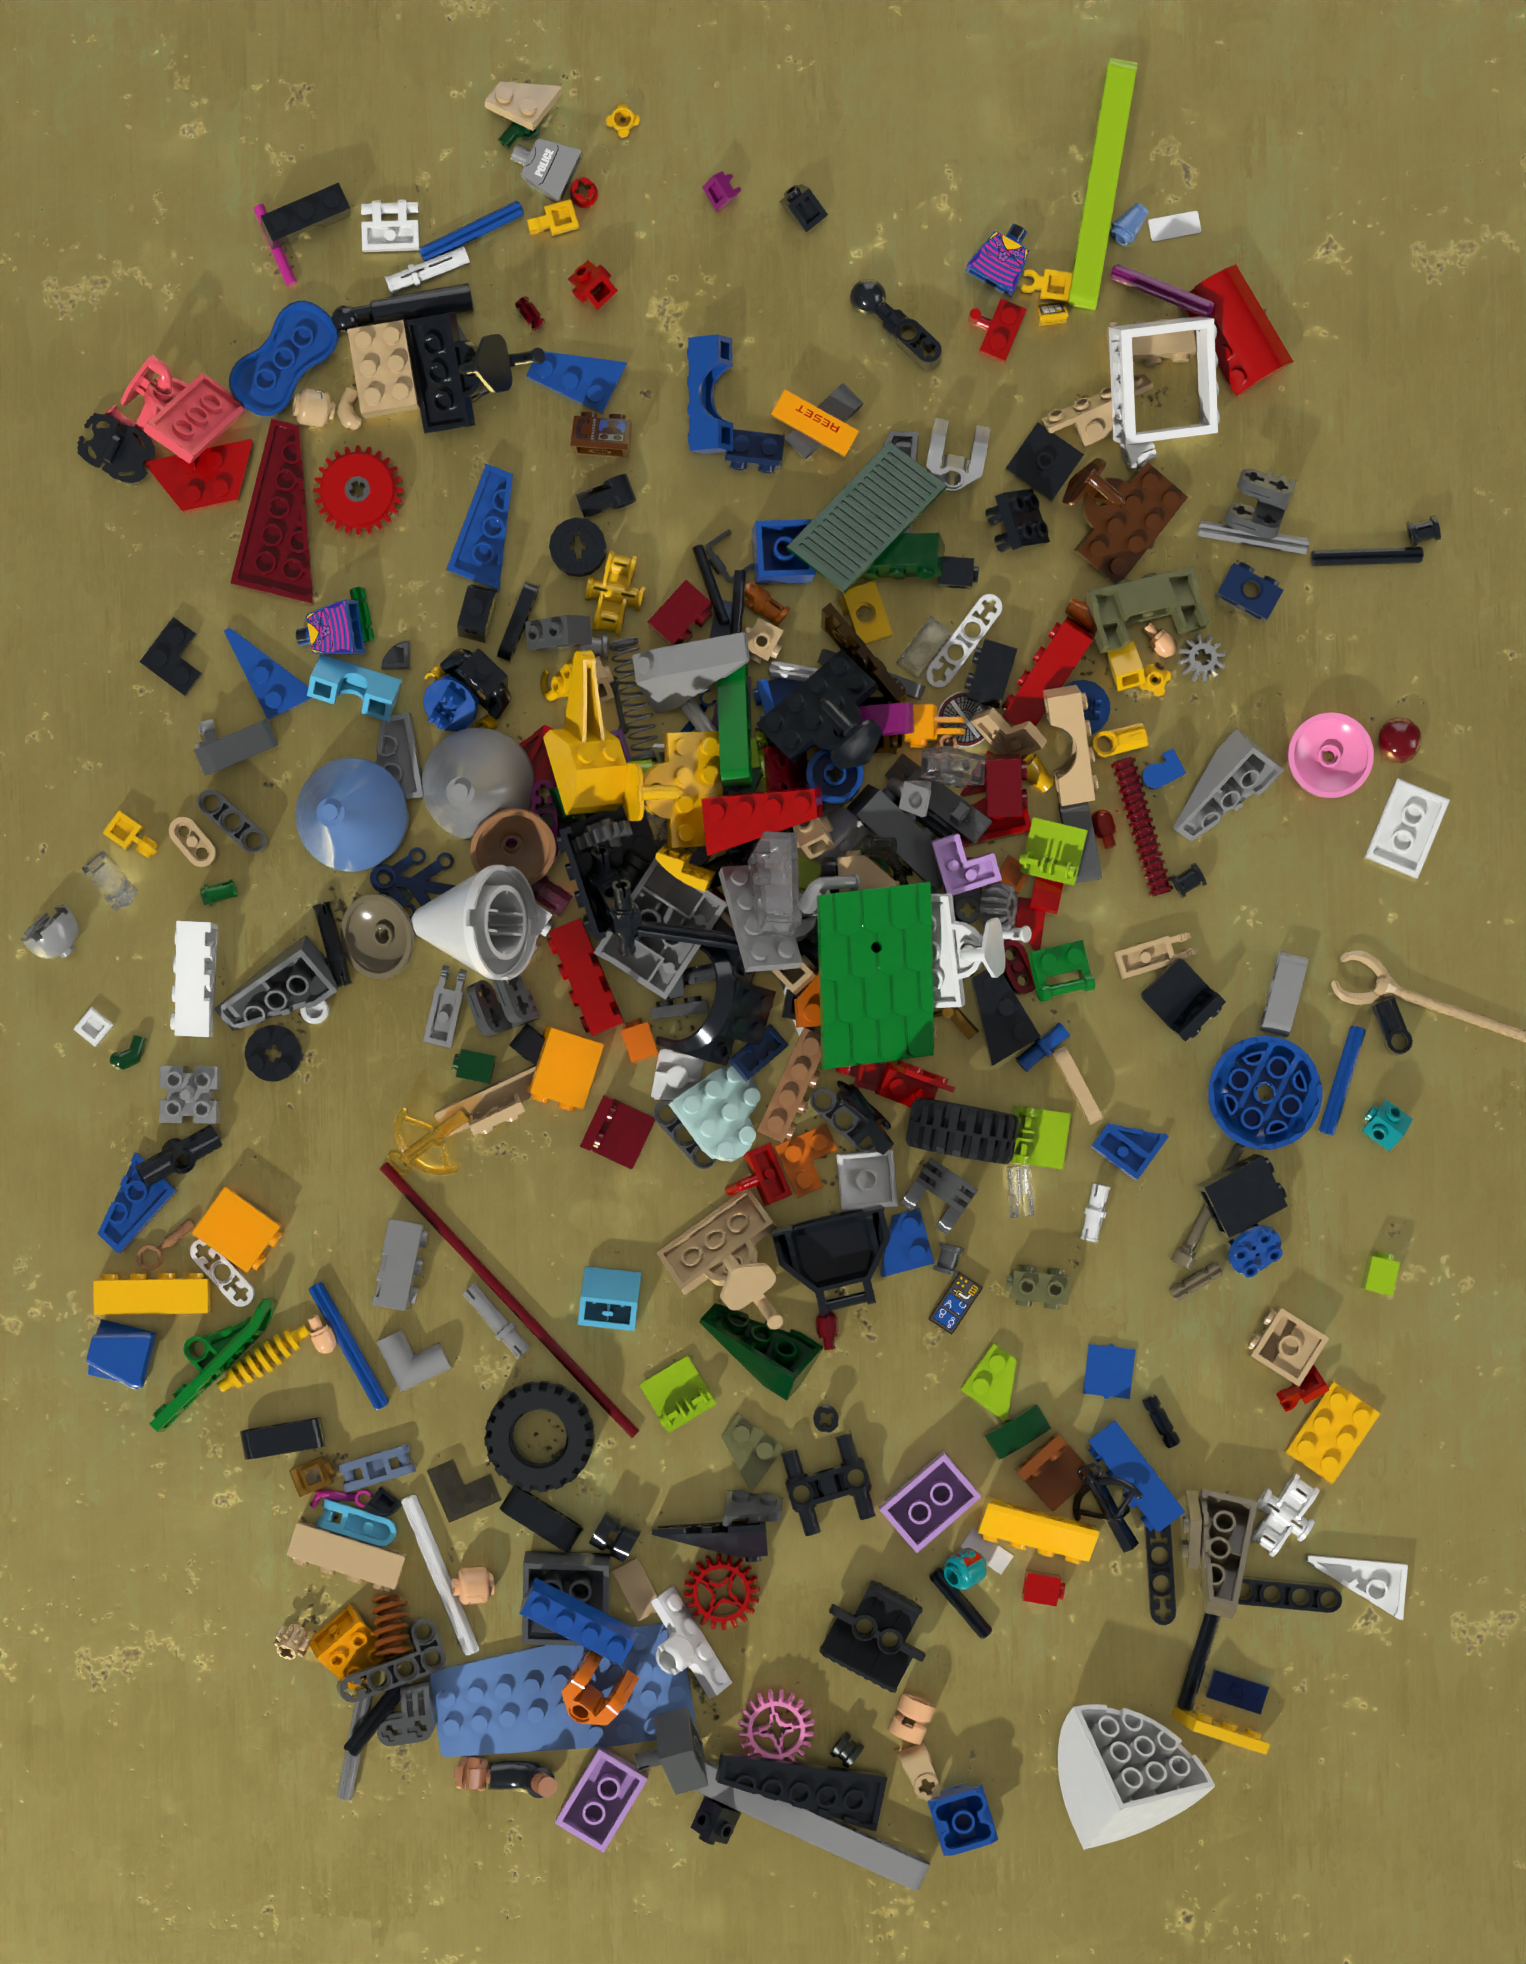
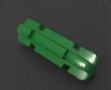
M354 587L350 589L351 600L358 601L364 643L370 642L375 637L373 629L370 628L372 622L368 602H365L367 598L364 587Z

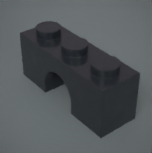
M338 182L261 215V226L273 250L297 240L298 236L309 228L322 224L324 227H327L350 217L351 208Z

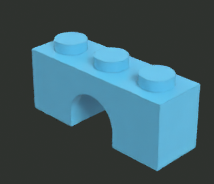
M320 654L310 676L307 696L334 704L338 696L346 693L354 694L363 700L362 714L388 722L398 701L402 680Z

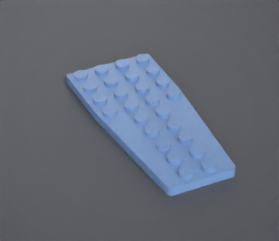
M663 1622L633 1626L636 1629L635 1643L622 1666L603 1657L588 1682L607 1698L613 1686L626 1669L639 1677L626 1704L608 1725L578 1723L570 1718L561 1691L581 1657L588 1649L584 1646L539 1645L442 1668L430 1674L440 1752L444 1757L596 1748L600 1745L612 1747L657 1740L655 1715L687 1707L696 1726L688 1667L676 1675L666 1673L659 1667L656 1661L657 1647L669 1637L668 1630Z

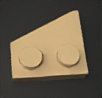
M499 82L485 99V108L534 131L561 97L562 87Z

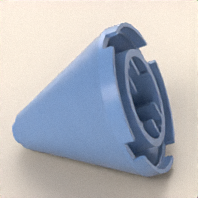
M343 758L323 765L305 782L296 804V826L306 849L324 865L341 871H362L384 863L400 847L409 823L405 792L401 784L386 768L365 759Z

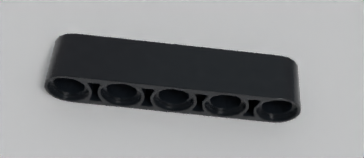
M1243 1576L1242 1583L1248 1584L1250 1590L1246 1596L1239 1597L1238 1601L1240 1605L1332 1613L1341 1607L1342 1596L1335 1587L1326 1583ZM1201 1579V1582H1200V1590H1201L1202 1593H1203L1202 1579ZM1269 1586H1276L1278 1589L1277 1596L1272 1600L1265 1599V1589ZM1297 1589H1305V1599L1302 1602H1294L1292 1600L1293 1592ZM1327 1591L1333 1592L1334 1601L1329 1605H1323L1321 1603L1322 1594Z

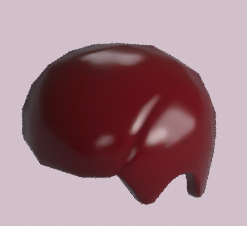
M1401 717L1388 720L1380 729L1378 736L1382 756L1390 762L1401 764L1415 757L1422 741L1419 727L1410 719Z

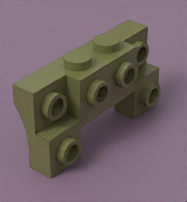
M1193 567L1159 575L1149 573L1141 579L1133 581L1123 579L1115 583V585L1088 591L1084 598L1093 621L1091 630L1100 654L1127 647L1130 638L1125 627L1126 625L1171 615L1178 635L1205 629L1209 622L1201 600L1198 579Z

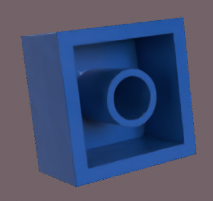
M812 519L755 521L752 528L756 584L812 582L815 570L787 550V546Z

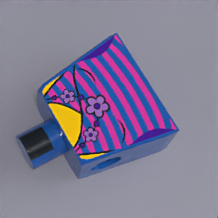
M1012 224L1006 236L998 231H994L968 262L965 271L1012 298L1030 251L1020 245L1027 231L1017 224Z
M341 600L308 613L306 616L308 627L296 630L298 644L300 646L310 644L313 654H366L357 600Z

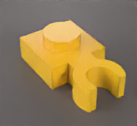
M1045 269L1042 277L1033 270H1024L1023 276L1031 277L1034 283L1031 286L1022 285L1021 291L1032 293L1035 290H1041L1040 299L1068 303L1073 273Z

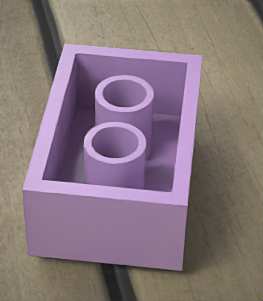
M942 1451L880 1504L879 1510L913 1550L918 1553L982 1496L946 1453Z
M600 1745L558 1813L555 1824L604 1853L647 1782L649 1773L645 1770L639 1772L635 1764L607 1747Z

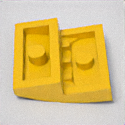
M665 844L656 853L655 858L661 866L683 883L703 892L713 883L716 872L689 863L692 852L681 848H668L667 844Z

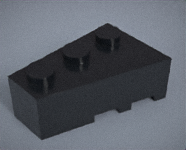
M986 969L971 978L990 1066L997 1064L1041 1037L1003 973L997 978H992Z

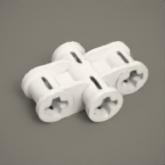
M1297 1473L1288 1480L1278 1497L1271 1494L1272 1490L1267 1488L1257 1500L1256 1511L1261 1510L1265 1513V1516L1253 1530L1250 1542H1257L1267 1549L1272 1557L1278 1553L1291 1532L1301 1542L1309 1534L1315 1523L1312 1518L1308 1520L1303 1515L1316 1499L1320 1489L1317 1487L1312 1488L1299 1479L1300 1475ZM1296 1488L1303 1491L1305 1495H1302L1300 1492H1298ZM1268 1503L1276 1507L1277 1510H1274L1272 1507H1270ZM1293 1519L1294 1521H1296L1297 1523H1299L1301 1526H1300V1527L1297 1526L1296 1524H1294L1293 1522H1291V1520ZM1263 1535L1268 1536V1537H1269L1270 1539H1272L1273 1541L1270 1542L1268 1539H1266L1265 1537H1263Z

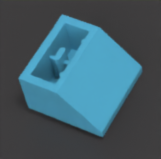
M585 1266L578 1325L635 1331L642 1272Z

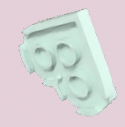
M733 1066L715 1070L668 1104L702 1151L712 1159L716 1158L728 1162L735 1161L745 1155L756 1138V1132L749 1115L756 1109L761 1095L754 1079L751 1078L746 1082Z

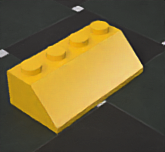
M985 1497L977 1527V1532L983 1534L982 1539L994 1543H998L999 1539L1010 1541L1009 1546L1021 1550H1026L1027 1546L1038 1548V1554L1053 1557L1054 1553L1065 1555V1561L1075 1564H1081L1082 1560L1089 1562L1099 1536V1530L1095 1525Z

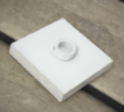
M893 1149L888 1150L884 1155L877 1151L836 1154L841 1211L874 1204H881L883 1207L898 1206Z

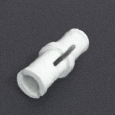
M1098 1183L1092 1184L1089 1204L1084 1209L1086 1217L1081 1239L1098 1242L1102 1220L1107 1215L1105 1207L1110 1186Z

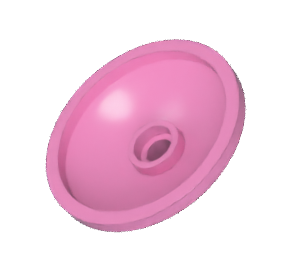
M1322 713L1309 718L1294 732L1288 747V763L1295 780L1309 793L1323 798L1342 797L1358 789L1369 776L1374 760L1373 745L1367 731L1359 722L1340 713ZM1327 751L1333 755L1331 762H1327L1323 758V754Z

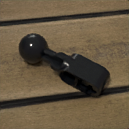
M863 279L853 286L850 293V302L858 313L877 316L882 321V328L896 340L897 345L921 368L933 370L940 365L942 361L940 343L916 320L907 317L900 309L894 310L886 303L885 289L878 281ZM906 330H912L916 333V336L911 340H906L901 337V334ZM924 350L928 353L934 351V356L927 355L924 357Z

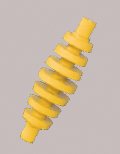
M305 1324L295 1331H291L288 1328L283 1331L284 1338L279 1334L272 1336L276 1344L273 1345L269 1339L262 1341L266 1349L265 1351L259 1344H256L252 1347L256 1357L250 1351H247L244 1354L247 1363L245 1364L239 1358L235 1362L237 1370L230 1366L226 1370L228 1374L217 1383V1386L222 1392H225L232 1386L241 1388L244 1386L242 1379H245L248 1383L255 1381L252 1375L253 1372L258 1378L265 1376L261 1368L262 1366L267 1372L271 1373L275 1370L271 1360L280 1366L283 1363L280 1354L282 1353L288 1359L292 1355L290 1347L292 1346L297 1351L301 1347L299 1344L300 1340L308 1336L310 1331Z

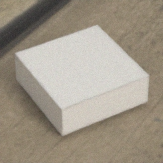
M91 1007L74 1027V1030L94 1047H97L113 1028L114 1024Z

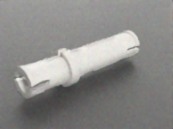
M461 246V248L415 266L410 264L407 266L408 269L384 278L390 293L394 294V292L414 284L416 287L420 286V282L469 264L470 261L464 246Z

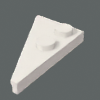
M1307 1555V1562L1397 1619L1403 1620L1407 1564Z

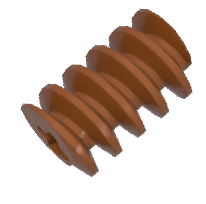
M399 1595L373 1597L372 1602L379 1604L372 1609L373 1614L379 1616L373 1620V1624L381 1627L374 1631V1636L381 1638L374 1643V1647L382 1650L377 1652L375 1656H396L411 1650V1647L402 1645L403 1641L410 1639V1635L402 1633L403 1629L410 1627L409 1624L401 1622V1619L409 1616V1613L400 1610V1607L408 1605V1601L400 1599Z

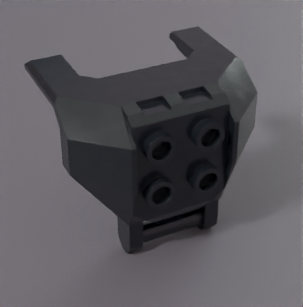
M874 1204L792 1223L772 1230L771 1235L779 1265L816 1294L821 1316L828 1315V1311L867 1302L870 1305L876 1303L871 1278L890 1241L883 1205ZM859 1282L863 1283V1292L829 1300L825 1299L824 1291Z

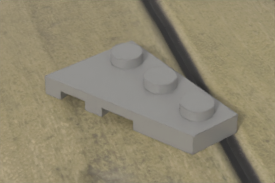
M411 713L392 715L388 722L381 720L376 763L394 775L405 792V800L424 797L422 772Z

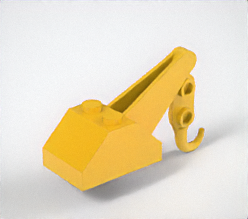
M591 650L576 651L573 659L568 660L555 677L552 678L551 689H549L547 680L548 669L543 671L540 679L541 692L546 700L554 701L558 698L568 697L564 729L549 730L543 737L566 815L617 810L623 804L627 763L620 740L603 727L595 655Z

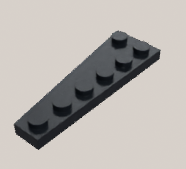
M721 1752L715 1780L717 1783L752 1794H760L774 1801L786 1802L800 1809L805 1808L826 1817L831 1816L845 1823L876 1831L888 1777L883 1773Z

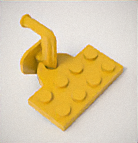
M719 731L664 733L665 762L654 764L644 775L638 763H627L622 806L629 821H641L644 807L647 812L655 817L667 819L668 848L706 846L701 799L707 796L723 795L720 775Z

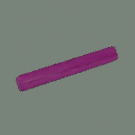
M1120 264L1114 265L1110 275L1112 280L1204 317L1211 316L1214 303L1212 301Z

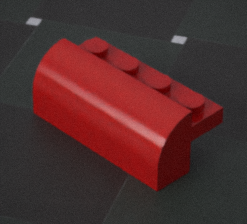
M1236 264L1208 277L1194 286L1195 288L1189 292L1214 303L1213 312L1208 318L1214 319V324L1217 328L1215 352L1218 357V366L1236 396L1294 362ZM1186 310L1189 317L1201 316L1199 314Z

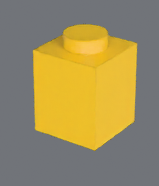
M1134 641L1129 642L1126 648L1107 652L1108 665L1118 691L1145 684L1144 668Z

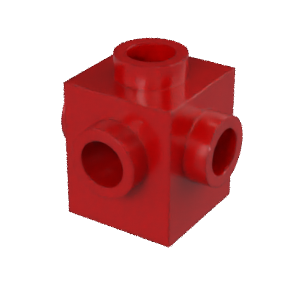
M589 260L579 266L568 278V281L574 287L571 291L582 304L587 301L596 310L601 308L618 292L609 280L612 277L611 274L601 264L596 267Z

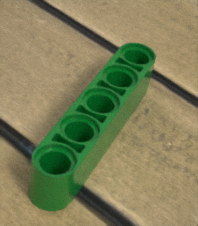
M746 663L726 678L717 680L720 775L723 787L752 785L748 664Z

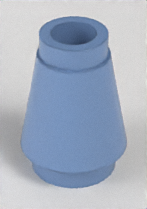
M1135 203L1111 224L1112 229L1109 231L1111 237L1123 246H1127L1129 242H1134L1146 216L1149 214L1148 210L1142 204Z

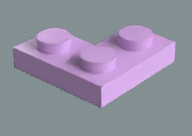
M958 833L930 842L945 893H952L953 896L1002 880L995 854L990 852L967 860Z

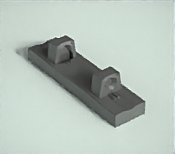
M903 753L885 774V778L888 780L898 778L901 781H913L924 778L931 781V796L928 809L973 845L977 843L992 824V821Z

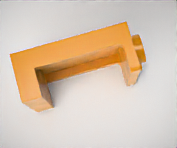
M546 1025L542 1035L546 1038L530 1086L527 1085L526 1091L532 1093L531 1099L547 1104L548 1100L551 1099L559 1102V1108L574 1112L575 1107L584 1109L604 1044Z
M226 1186L195 1227L192 1234L248 1273L252 1269L257 1271L267 1258L263 1253L269 1245L274 1248L283 1236V1233L280 1232L283 1225L272 1220L237 1195V1192L231 1187Z

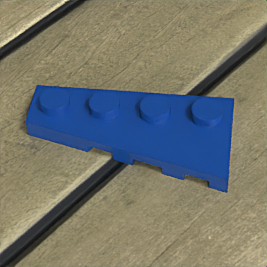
M485 464L446 571L499 591L513 474Z

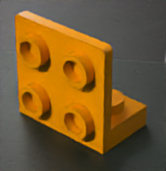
M351 1603L310 1638L309 1645L316 1659L338 1679L349 1673L387 1660L390 1657L375 1656L377 1652L382 1651L374 1647V1643L380 1640V1638L374 1636V1632L365 1625L358 1610ZM351 1681L347 1683L348 1688L351 1690L357 1686L351 1683Z

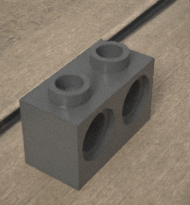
M562 615L525 622L527 650L554 651L592 644L590 616Z

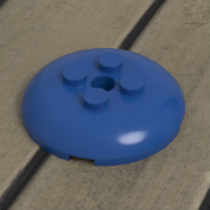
M1256 1036L1234 1044L1218 1059L1209 1079L1208 1101L1216 1123L1232 1140L1253 1149H1276L1297 1141L1311 1128L1321 1108L1322 1084L1316 1069L1317 1067L1304 1050L1283 1038ZM1263 1084L1271 1089V1096L1266 1101L1260 1100L1257 1096V1089Z

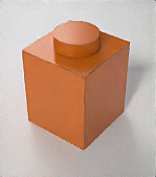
M639 1018L625 1023L626 1029L621 1030L631 1063L659 1054L649 1022L643 1023L642 1019Z

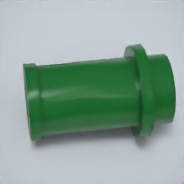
M233 879L212 886L205 884V888L200 889L204 905L210 904V906H213L214 902L238 897Z

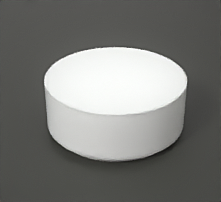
M326 1000L315 1007L308 1009L306 1007L300 1008L303 1019L311 1024H319L325 1021L330 1011Z

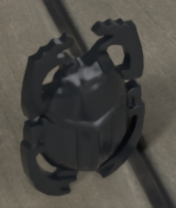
M98 413L90 416L84 427L89 428L92 424L94 436L91 440L86 441L85 444V438L83 436L79 437L77 454L97 468H100L101 464L105 463L102 470L119 481L135 483L144 479L148 472L144 470L142 464L148 458H155V446L152 439L134 426L121 423L120 429L116 428L119 421L111 416ZM102 421L110 424L107 428L96 427ZM134 432H135V433L141 438V440L143 441V443H144V445H145V449H143V447L141 446V442H140V440L134 435ZM88 446H91L95 452L96 459L89 455ZM135 471V474L130 476H122L117 473Z

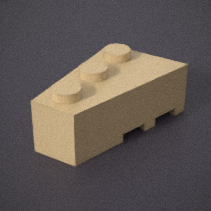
M1143 321L1133 322V324L1143 323ZM1110 322V324H1109V326H1108V328H1107V330H1106V340H1107V349H1108V357H1109V366H1110L1109 327L1119 326V323H1118V322ZM1194 330L1132 337L1133 363L1145 362V366L1162 364V360L1173 359L1174 363L1190 361V357L1194 356L1197 352Z

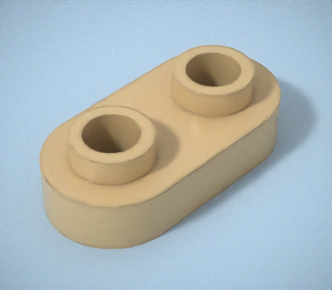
M178 817L171 822L169 826L171 840L193 865L207 867L215 861L217 855L216 847L192 819ZM183 826L189 828V834L185 837H182L179 833L180 828ZM205 848L207 856L201 859L198 856V850Z

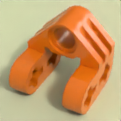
M587 1649L561 1691L568 1715L578 1723L608 1725L626 1704L639 1677L626 1669L613 1686L609 1696L605 1698L602 1692L588 1683L603 1656Z

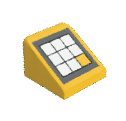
M1063 302L1040 304L1036 307L1038 326L1067 322L1068 312Z

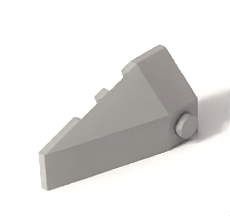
M745 632L656 648L632 655L636 683L655 713H662L685 706L698 693H704L714 682L720 678H726L750 661Z
M1236 728L1216 750L1173 828L1190 841L1195 840L1217 825L1221 820V816L1233 808L1237 811L1243 807L1242 801L1254 793L1258 796L1266 791L1284 769L1252 739Z

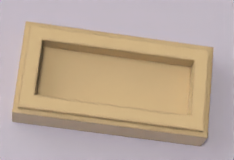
M636 1557L613 1569L612 1572L638 1622L656 1613L650 1601L658 1595L639 1558Z

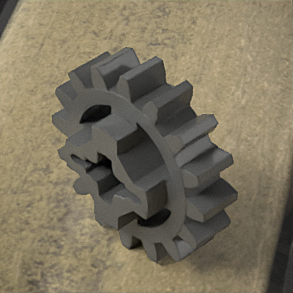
M605 819L582 828V836L575 837L574 840H571L575 855L586 852L591 853L594 847H597L599 854V845L607 846L610 851L618 849L622 846V839L633 835L629 820L614 823L613 819Z

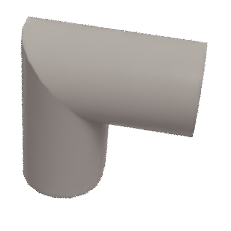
M403 1329L376 1341L401 1393L453 1368L441 1342L414 1354Z

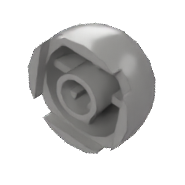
M64 904L54 908L57 913L50 916L48 913L42 915L25 931L24 935L27 938H21V941L34 955L43 959H53L59 955L61 958H65L75 949L73 943L77 940L79 926L73 913Z

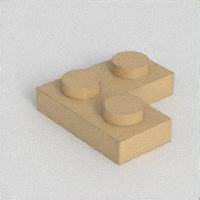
M993 707L974 714L970 720L972 725L999 754H1020L1022 756L1043 749L1047 742L1038 728L1030 721L1010 727L1002 715Z

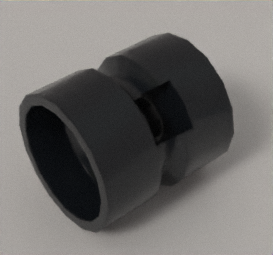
M606 1511L589 1544L601 1551L608 1549L610 1556L624 1563L641 1530L629 1523L622 1525L620 1518ZM610 1531L618 1533L614 1541L608 1538Z

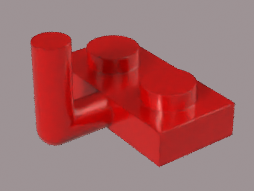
M1001 298L991 320L981 316V311L978 308H973L969 314V322L987 330L979 353L1005 363L1027 309Z
M771 1142L746 1152L744 1159L751 1176L728 1184L725 1187L726 1194L734 1195L756 1186L764 1207L793 1195Z

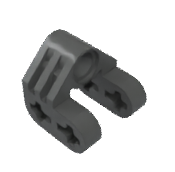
M1254 469L1242 470L1237 482V488L1246 495L1258 498L1256 508L1242 503L1230 504L1225 515V522L1230 527L1266 539L1275 538L1297 480L1291 478L1288 481L1285 480L1286 476L1280 475L1276 477L1274 476L1275 473L1270 471L1266 474Z
M520 974L508 980L509 984H507L506 980H493L500 1003L489 982L480 980L468 986L466 997L477 1027L483 1035L493 1036L540 1018L530 990L525 989Z
M930 1157L901 1199L900 1204L912 1211L925 1191L929 1190L949 1204L935 1225V1228L947 1235L963 1214L974 1195H976L978 1189Z
M429 1681L400 1686L401 1711L391 1712L378 1728L377 1736L382 1744L397 1746L423 1742L431 1736L436 1726V1714Z

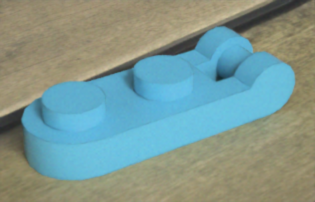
M324 1498L322 1507H324L322 1517H318L316 1526L377 1546L389 1545L396 1537V1524L390 1518L376 1516L363 1509ZM335 1512L343 1514L340 1523L333 1521Z

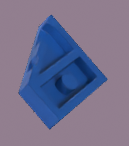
M1108 1123L1090 1148L1137 1181L1169 1136L1163 1133L1157 1134L1143 1131L1142 1129L1125 1128L1121 1125Z
M920 1208L892 1215L889 1227L890 1241L885 1249L880 1271L881 1277L934 1264Z

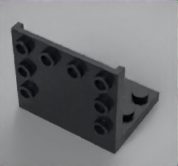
M622 805L617 810L602 811L590 815L589 818L577 823L571 821L562 824L559 829L560 833L556 835L560 852H566L570 862L565 864L569 880H576L579 889L574 892L578 907H585L587 913L583 915L588 936L593 934L595 941L605 938L607 931L603 929V922L597 919V905L591 899L585 882V876L589 875L593 867V860L590 852L575 855L571 840L582 836V828L601 820L613 819L614 823L623 820L627 821L628 819ZM645 808L641 821H629L633 835L622 839V846L620 848L610 851V865L613 868L623 866V856L627 850L639 856L650 865L656 857L658 848ZM642 873L641 876H638L640 880L642 879L645 873Z

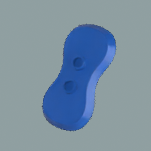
M305 300L296 301L284 307L278 314L272 331L263 345L242 357L232 368L229 377V388L236 400L247 410L260 416H271L282 411L290 402L301 376L309 368L328 358L335 350L339 333L338 329L333 325L330 315L316 304Z

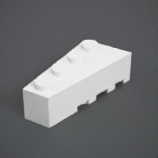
M176 921V956H174L173 962L176 980L172 987V1001H175V1013L171 1014L170 1027L171 1030H175V1036L213 1037L218 924Z

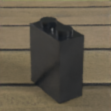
M1253 1154L1196 1185L1221 1236L1231 1238L1288 1206L1284 1199L1287 1197L1286 1192L1279 1182L1276 1183L1272 1174L1274 1173V1167L1267 1157L1264 1158L1262 1155Z

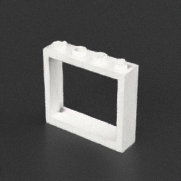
M1196 316L1109 327L1114 442L1128 445L1218 433V423L1220 421V414L1217 409L1219 385L1216 381L1218 357L1215 352L1217 328L1213 318ZM1196 330L1200 424L1136 432L1132 337Z

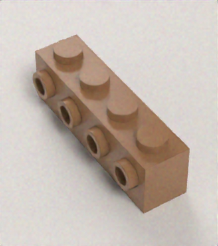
M803 1027L757 1132L783 1143L785 1138L791 1139L797 1126L792 1121L797 1112L803 1113L809 1098L804 1097L808 1086L814 1088L820 1072L816 1071L821 1060L820 1034Z

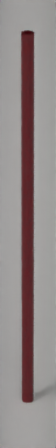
M388 1162L380 1167L379 1170L632 1439L639 1432L637 1427Z

